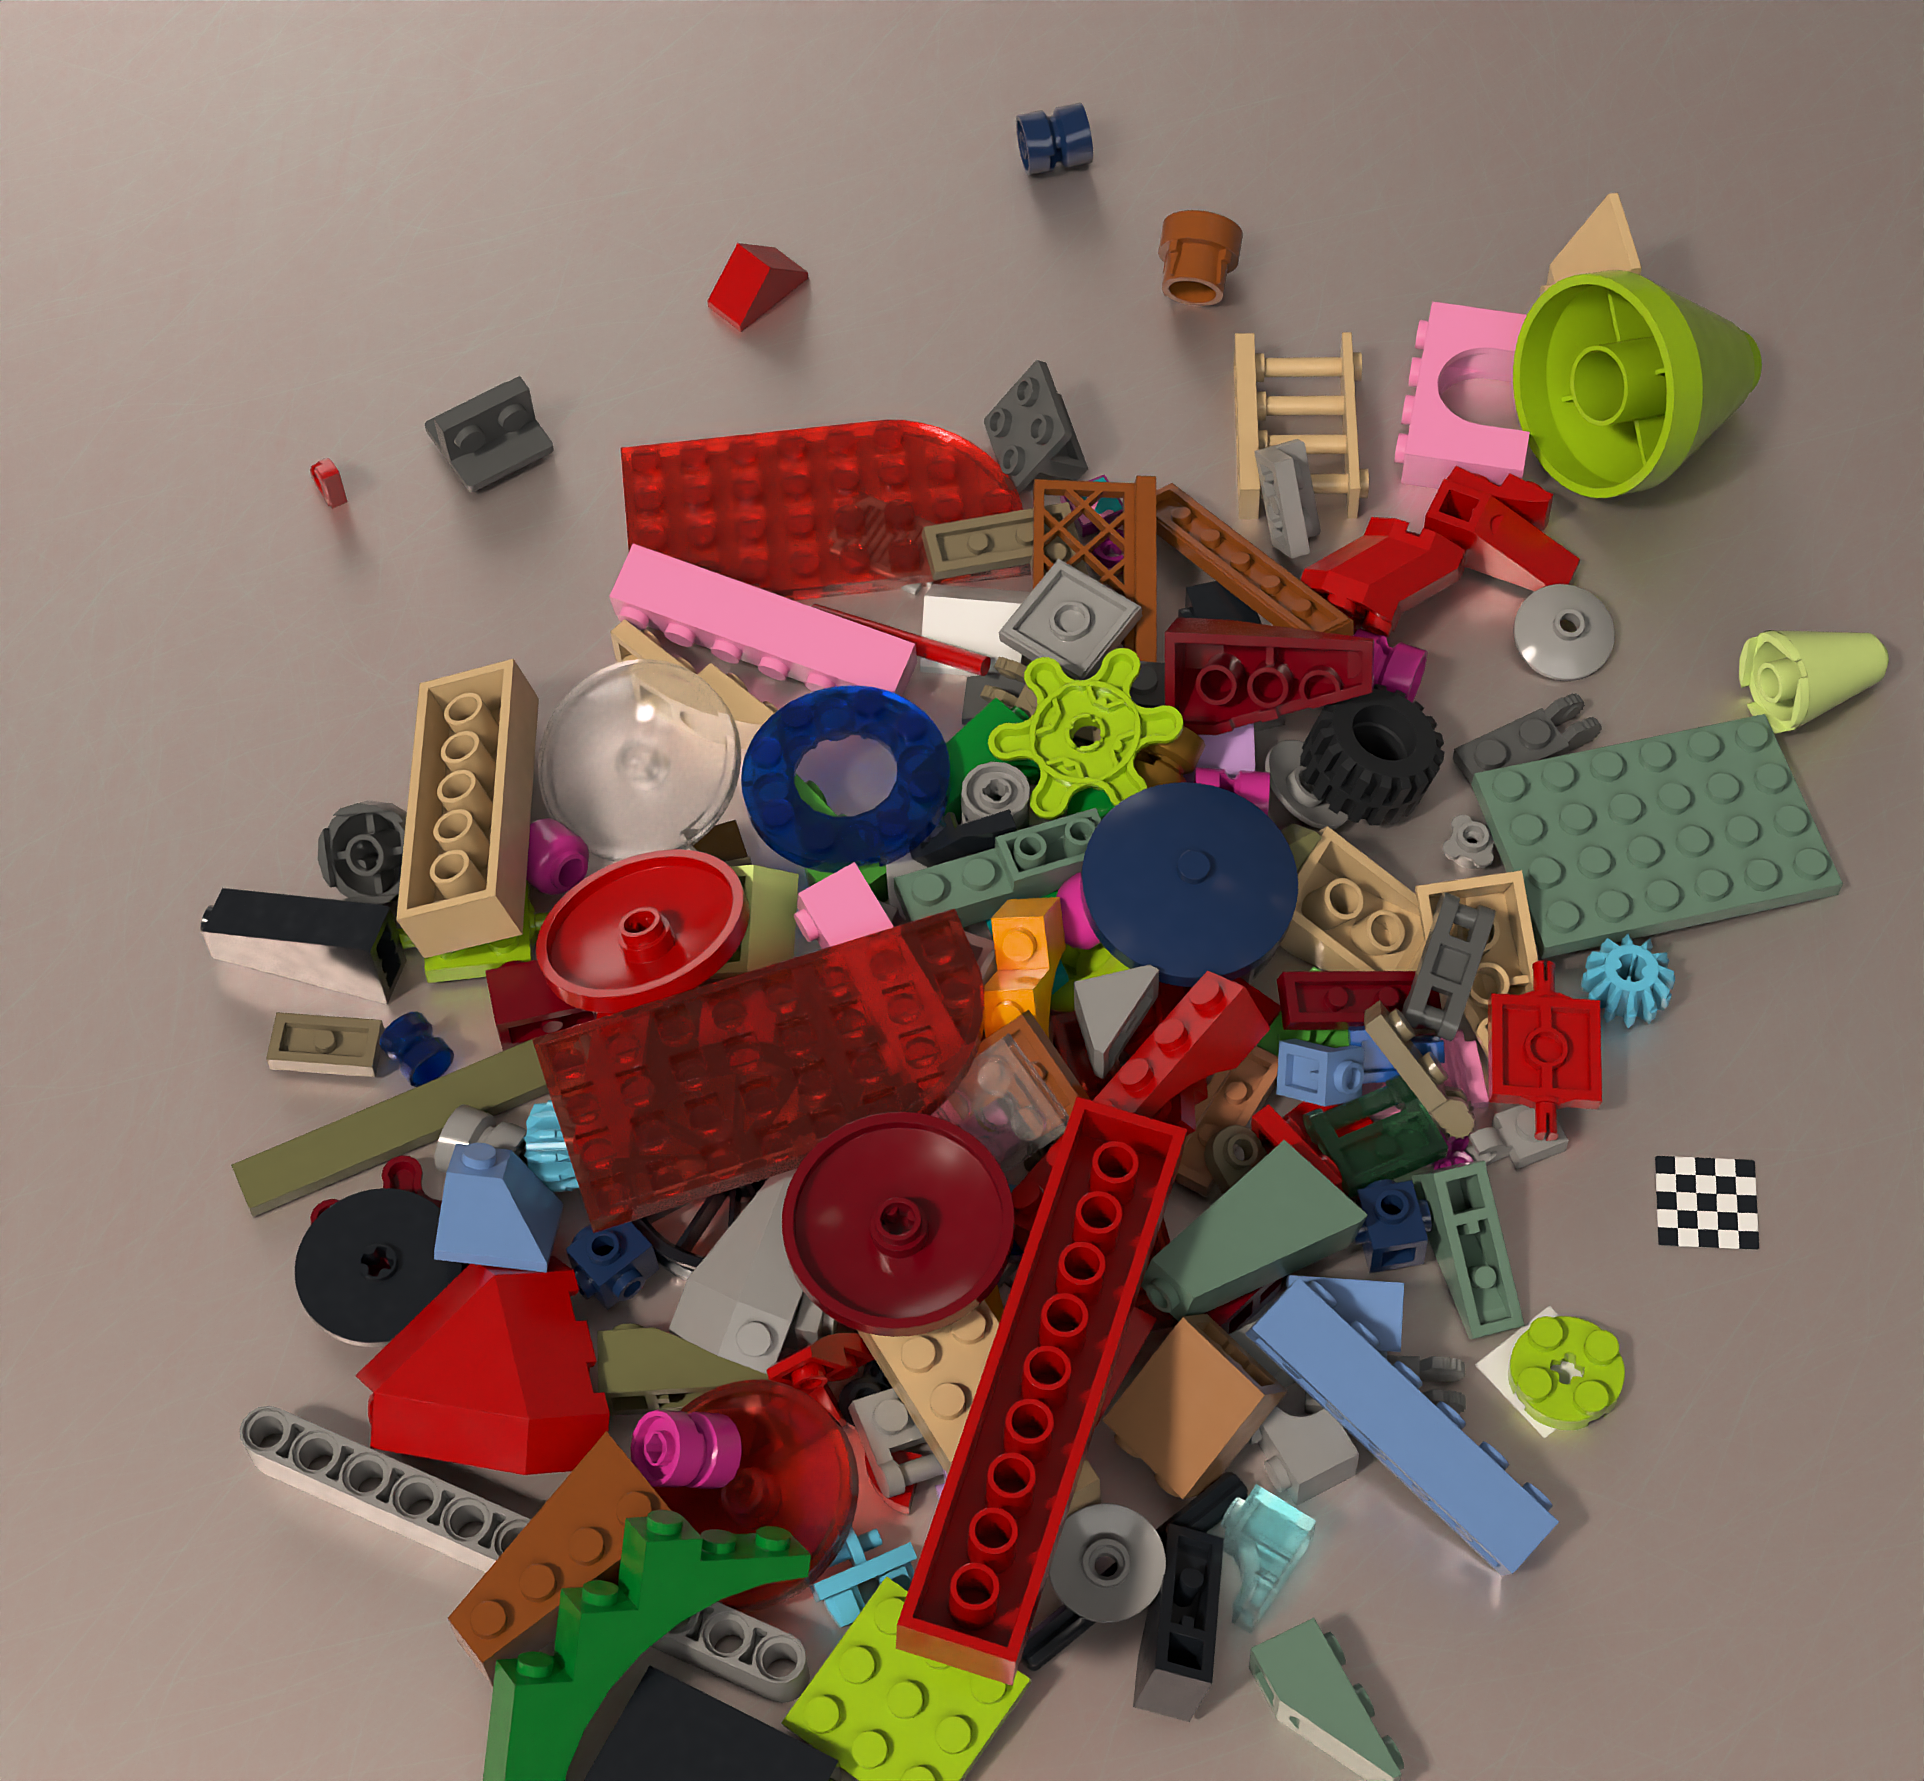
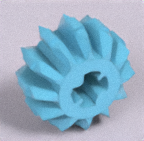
M1628 933L1622 938L1621 946L1607 938L1601 944L1600 952L1592 951L1588 956L1585 965L1587 971L1583 973L1581 981L1582 991L1589 993L1588 999L1600 1000V1009L1605 1008L1603 1017L1606 1023L1613 1020L1615 1016L1623 1017V1021L1629 1029L1634 1025L1636 1016L1650 1024L1655 1019L1657 1010L1664 1011L1670 1004L1672 996L1670 990L1673 989L1675 983L1674 971L1667 968L1669 963L1667 952L1651 953L1653 948L1651 939L1642 943L1641 946L1634 945Z
M548 1100L547 1103L534 1104L526 1120L527 1133L524 1137L526 1152L524 1157L527 1158L528 1168L552 1192L573 1191L576 1188H585L594 1171L593 1160L576 1159L574 1145L582 1102Z

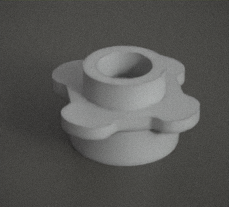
M1458 815L1453 818L1451 822L1453 830L1451 838L1443 844L1444 855L1464 868L1475 869L1490 866L1494 859L1492 849L1495 843L1487 824L1484 825L1480 822L1472 821L1468 815ZM1474 838L1477 843H1469L1467 840Z

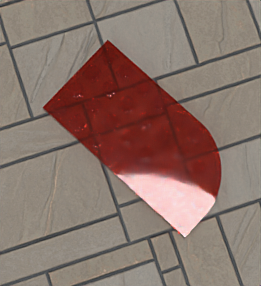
M886 419L620 448L629 551L632 544H636L794 601L898 590L905 585L921 583V587H926L927 582L945 585L1031 575L1030 564L933 580L921 536L923 527L1023 510L1017 489L1009 476L1002 472L1000 465L972 442L939 427L914 421Z
M953 908L533 1038L534 1048L593 1233L797 1169L807 1154L822 1139L857 1119L887 1112H914L932 1115L956 1091L969 1072L977 1055L985 1024V990L980 968L956 909Z

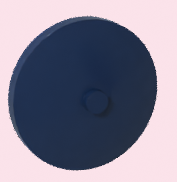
M1181 782L1157 785L1144 789L1121 801L1106 814L1095 828L1088 842L1081 870L1080 890L1084 912L1089 925L1102 945L1118 961L1130 969L1151 965L1159 969V982L1175 986L1193 987L1206 971L1232 981L1254 970L1272 955L1284 939L1295 911L1298 897V874L1294 856L1287 840L1276 824L1261 809L1245 798L1228 790L1201 783Z

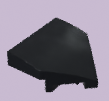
M1010 809L958 825L955 814L948 812L943 817L946 827L935 837H932L929 843L918 841L909 851L913 860L928 868L995 848L996 837L1015 832L1017 829Z

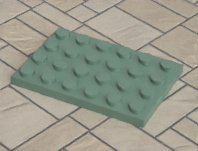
M1765 714L1474 773L1471 783L1506 872L1522 870L1535 944L1541 958L1598 947L1607 938L1614 943L1621 942L1622 938L1628 933L1631 939L1836 896L1843 885Z

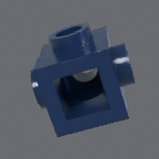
M1384 1179L1375 1181L1364 1189H1358L1355 1204L1368 1216L1352 1243L1353 1245L1362 1244L1369 1274L1424 1264L1428 1244L1426 1232L1432 1231V1221L1426 1199L1417 1200L1413 1181L1396 1183L1394 1180Z
M619 1208L597 1225L590 1224L580 1230L573 1238L571 1245L565 1249L571 1267L575 1272L579 1293L586 1300L594 1295L607 1310L619 1301H627L633 1298L643 1288L645 1281L660 1269L652 1244Z

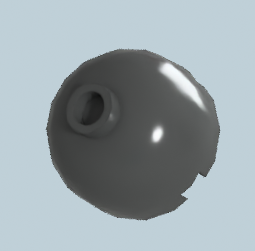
M364 801L340 808L333 815L335 817L331 820L328 828L322 830L318 839L317 859L323 879L330 888L336 887L341 894L348 897L344 899L345 901L384 904L397 900L399 897L407 812L393 803Z

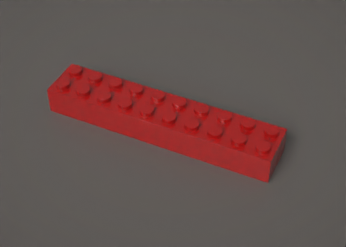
M1076 1097L897 1623L896 1649L1013 1686L1182 1160L1187 1129L1085 1098Z

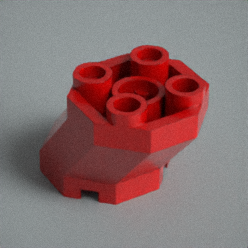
M1371 517L1363 536L1305 568L1300 580L1352 619L1354 634L1359 628H1363L1388 638L1391 632H1395L1402 613L1460 580L1467 564V558H1464L1466 555L1465 549L1437 532L1426 528L1422 529L1421 534L1406 531L1409 522L1397 518Z

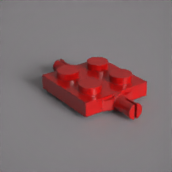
M1544 960L1536 961L1532 964L1533 991L1520 995L1491 993L1488 1000V1082L1490 1103L1521 1104L1534 1108L1535 1139L1543 1141L1546 1135V1141H1553L1558 1138L1557 1110L1566 1107L1599 1109L1602 1103L1600 1000L1574 999L1555 992L1556 965L1554 962L1547 961L1544 968Z

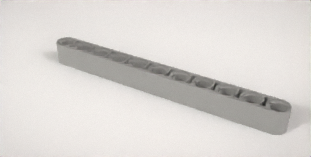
M258 1407L243 1419L240 1427V1439L253 1464L262 1473L485 1573L531 1520L277 1407ZM271 1434H282L281 1440L274 1446L268 1448L259 1447L265 1437ZM319 1456H332L331 1461L324 1468L319 1470L308 1469L310 1463ZM373 1477L382 1478L381 1484L373 1491H358L363 1481ZM427 1499L433 1501L432 1506L422 1514L412 1515L407 1513L411 1505L418 1500ZM476 1521L484 1524L480 1532L472 1537L464 1538L458 1536L459 1530L469 1522ZM719 1602L694 1614L684 1627L670 1630L650 1646L779 1703L792 1702L799 1698L810 1680L805 1648L800 1640L785 1631ZM734 1635L743 1639V1644L732 1653L725 1654L714 1649L716 1643L725 1636ZM778 1659H789L797 1664L792 1673L787 1676L775 1677L767 1673V1668L770 1664Z

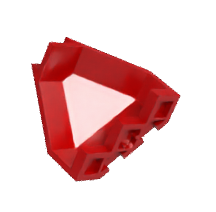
M551 1255L547 1273L469 1264L355 1375L373 1392L368 1400V1417L371 1424L370 1448L521 1475L573 1471L604 1433L609 1431L610 1417L605 1392L594 1393L591 1384L590 1367H594L597 1360L587 1320L576 1321L570 1297L576 1296L579 1292L574 1270L554 1255Z

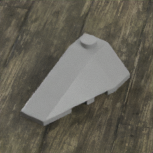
M803 1139L799 1140L689 1276L668 1332L717 1356L767 1374L766 1369L778 1361L803 1295V1290L790 1268L782 1234L783 1204L794 1173L816 1144Z

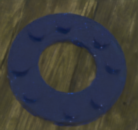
M837 686L803 695L787 703L768 718L754 735L748 746L742 766L741 786L748 817L755 831L766 845L796 865L820 872L835 873L853 862L856 863L857 867L879 862V867H882L904 857L918 847L920 843L924 842L938 825L946 810L951 792V768L947 746L940 730L932 719L917 705L895 693L875 687ZM850 735H860L865 740L869 738L877 741L892 755L897 766V777L888 797L874 809L856 816L833 817L815 811L800 798L795 786L796 770L803 756L811 749H815L819 742L825 740L840 741Z

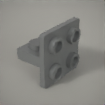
M1036 360L984 419V425L1007 490L1015 495H1019L1038 473L1078 481L1088 470L1061 394L1057 393L1047 363Z
M520 376L504 382L425 422L427 434L469 492H475L554 451L552 441L535 419L530 389Z

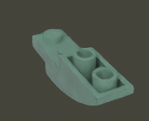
M1093 808L995 838V848L894 877V890L910 931L915 932L958 919L961 928L992 918L1008 899L1041 898L1058 890L1066 880L1082 870L1088 842L1101 821L1097 809Z

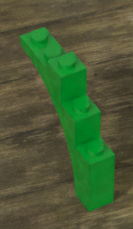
M654 1510L649 1512L647 1517L626 1518L618 1585L607 1581L594 1580L584 1583L583 1587L561 1588L554 1655L550 1656L542 1652L529 1651L518 1655V1658L496 1660L483 1781H565L567 1771L588 1723L612 1686L645 1650L680 1622L723 1598L767 1583L808 1577L811 1554L788 1530L780 1527L765 1526L758 1528L756 1533L733 1534L725 1530L710 1529L703 1531L700 1536L681 1514L674 1511Z

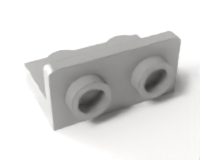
M1295 439L1254 451L1272 546L1292 559L1310 554L1308 538L1319 535L1321 529L1305 443Z

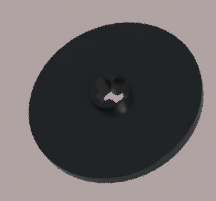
M380 1188L352 1194L339 1200L322 1212L305 1233L298 1248L295 1261L296 1289L301 1303L312 1321L325 1333L342 1342L363 1347L386 1346L464 1270V1263L434 1260V1248L441 1209L418 1194L400 1189ZM381 1257L387 1258L391 1270L381 1269L378 1277L372 1276L368 1264L377 1265Z

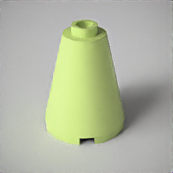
M1767 630L1759 633L1756 637L1749 638L1745 642L1739 658V680L1741 688L1747 686L1750 688L1754 702L1747 703L1751 715L1765 714L1773 733L1788 732L1797 729L1880 682L1886 674L1889 655L1884 644L1871 633Z

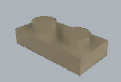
M276 1012L266 1060L271 1070L376 1077L385 1029L382 1020Z

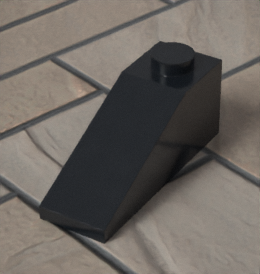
M1168 1523L1162 1541L1166 1557V1570L1163 1575L1161 1588L1148 1607L1138 1654L1133 1707L1190 1722L1213 1681L1224 1538Z

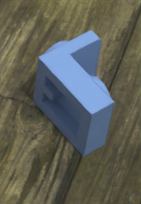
M1298 1039L1279 1041L1276 1094L1324 1107L1359 1101L1362 1097L1364 1080V1048L1355 1045L1332 1048Z

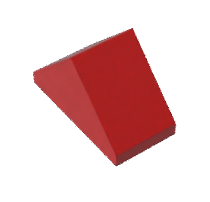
M737 243L707 301L708 307L742 332L808 279V272L775 247Z

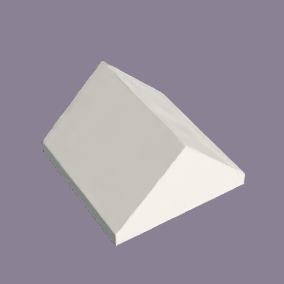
M932 584L924 595L922 636L990 657L991 665L986 675L999 673L994 668L999 656L1023 664L1024 655L1000 642L998 632L1031 592ZM920 657V672L979 676Z

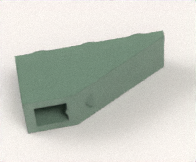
M1312 1618L1251 1648L1249 1669L1277 1720L1366 1781L1401 1780L1402 1774L1400 1770L1404 1769L1402 1756L1389 1735L1381 1738L1371 1720V1717L1375 1716L1372 1702L1360 1683L1353 1686L1342 1668L1346 1664L1344 1653L1331 1632L1323 1634L1315 1618Z

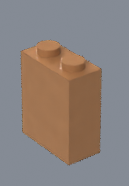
M1207 1313L1184 1316L1102 1421L1116 1433L1114 1439L1120 1448L1133 1457L1141 1458L1155 1472L1154 1479L1163 1490L1175 1497L1187 1499L1198 1496L1220 1478L1288 1390Z

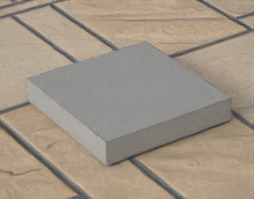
M1058 559L998 633L1000 642L1032 661L1039 657L1053 658L1060 664L1063 672L1068 677L1074 680H1086L1099 671L1104 657L1119 646L1140 620L1142 608Z

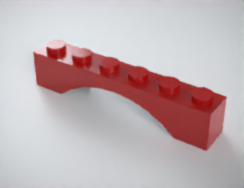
M1206 971L1093 1101L1152 1118L1170 1099L1191 1084L1215 1073L1237 1068L1271 1028L1245 986ZM1063 1135L1011 1192L1015 1219L1014 1240L1023 1253Z

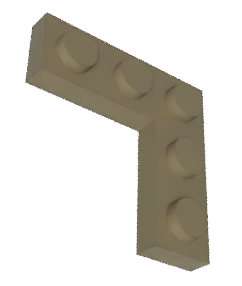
M1069 502L1044 506L1058 522L1071 513ZM1033 508L923 527L921 536L933 580L1030 564L1032 570ZM1073 522L1066 530L1079 541L1075 523ZM1044 523V535H1045V534L1048 533L1051 529ZM1059 536L1044 547V555L1053 564L1058 559L1066 563L1076 554ZM1082 560L1074 568L1088 575L1085 561Z

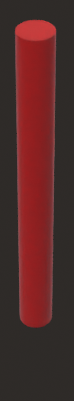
M816 603L811 606L915 643L916 655L980 676H985L990 669L991 659L988 656Z

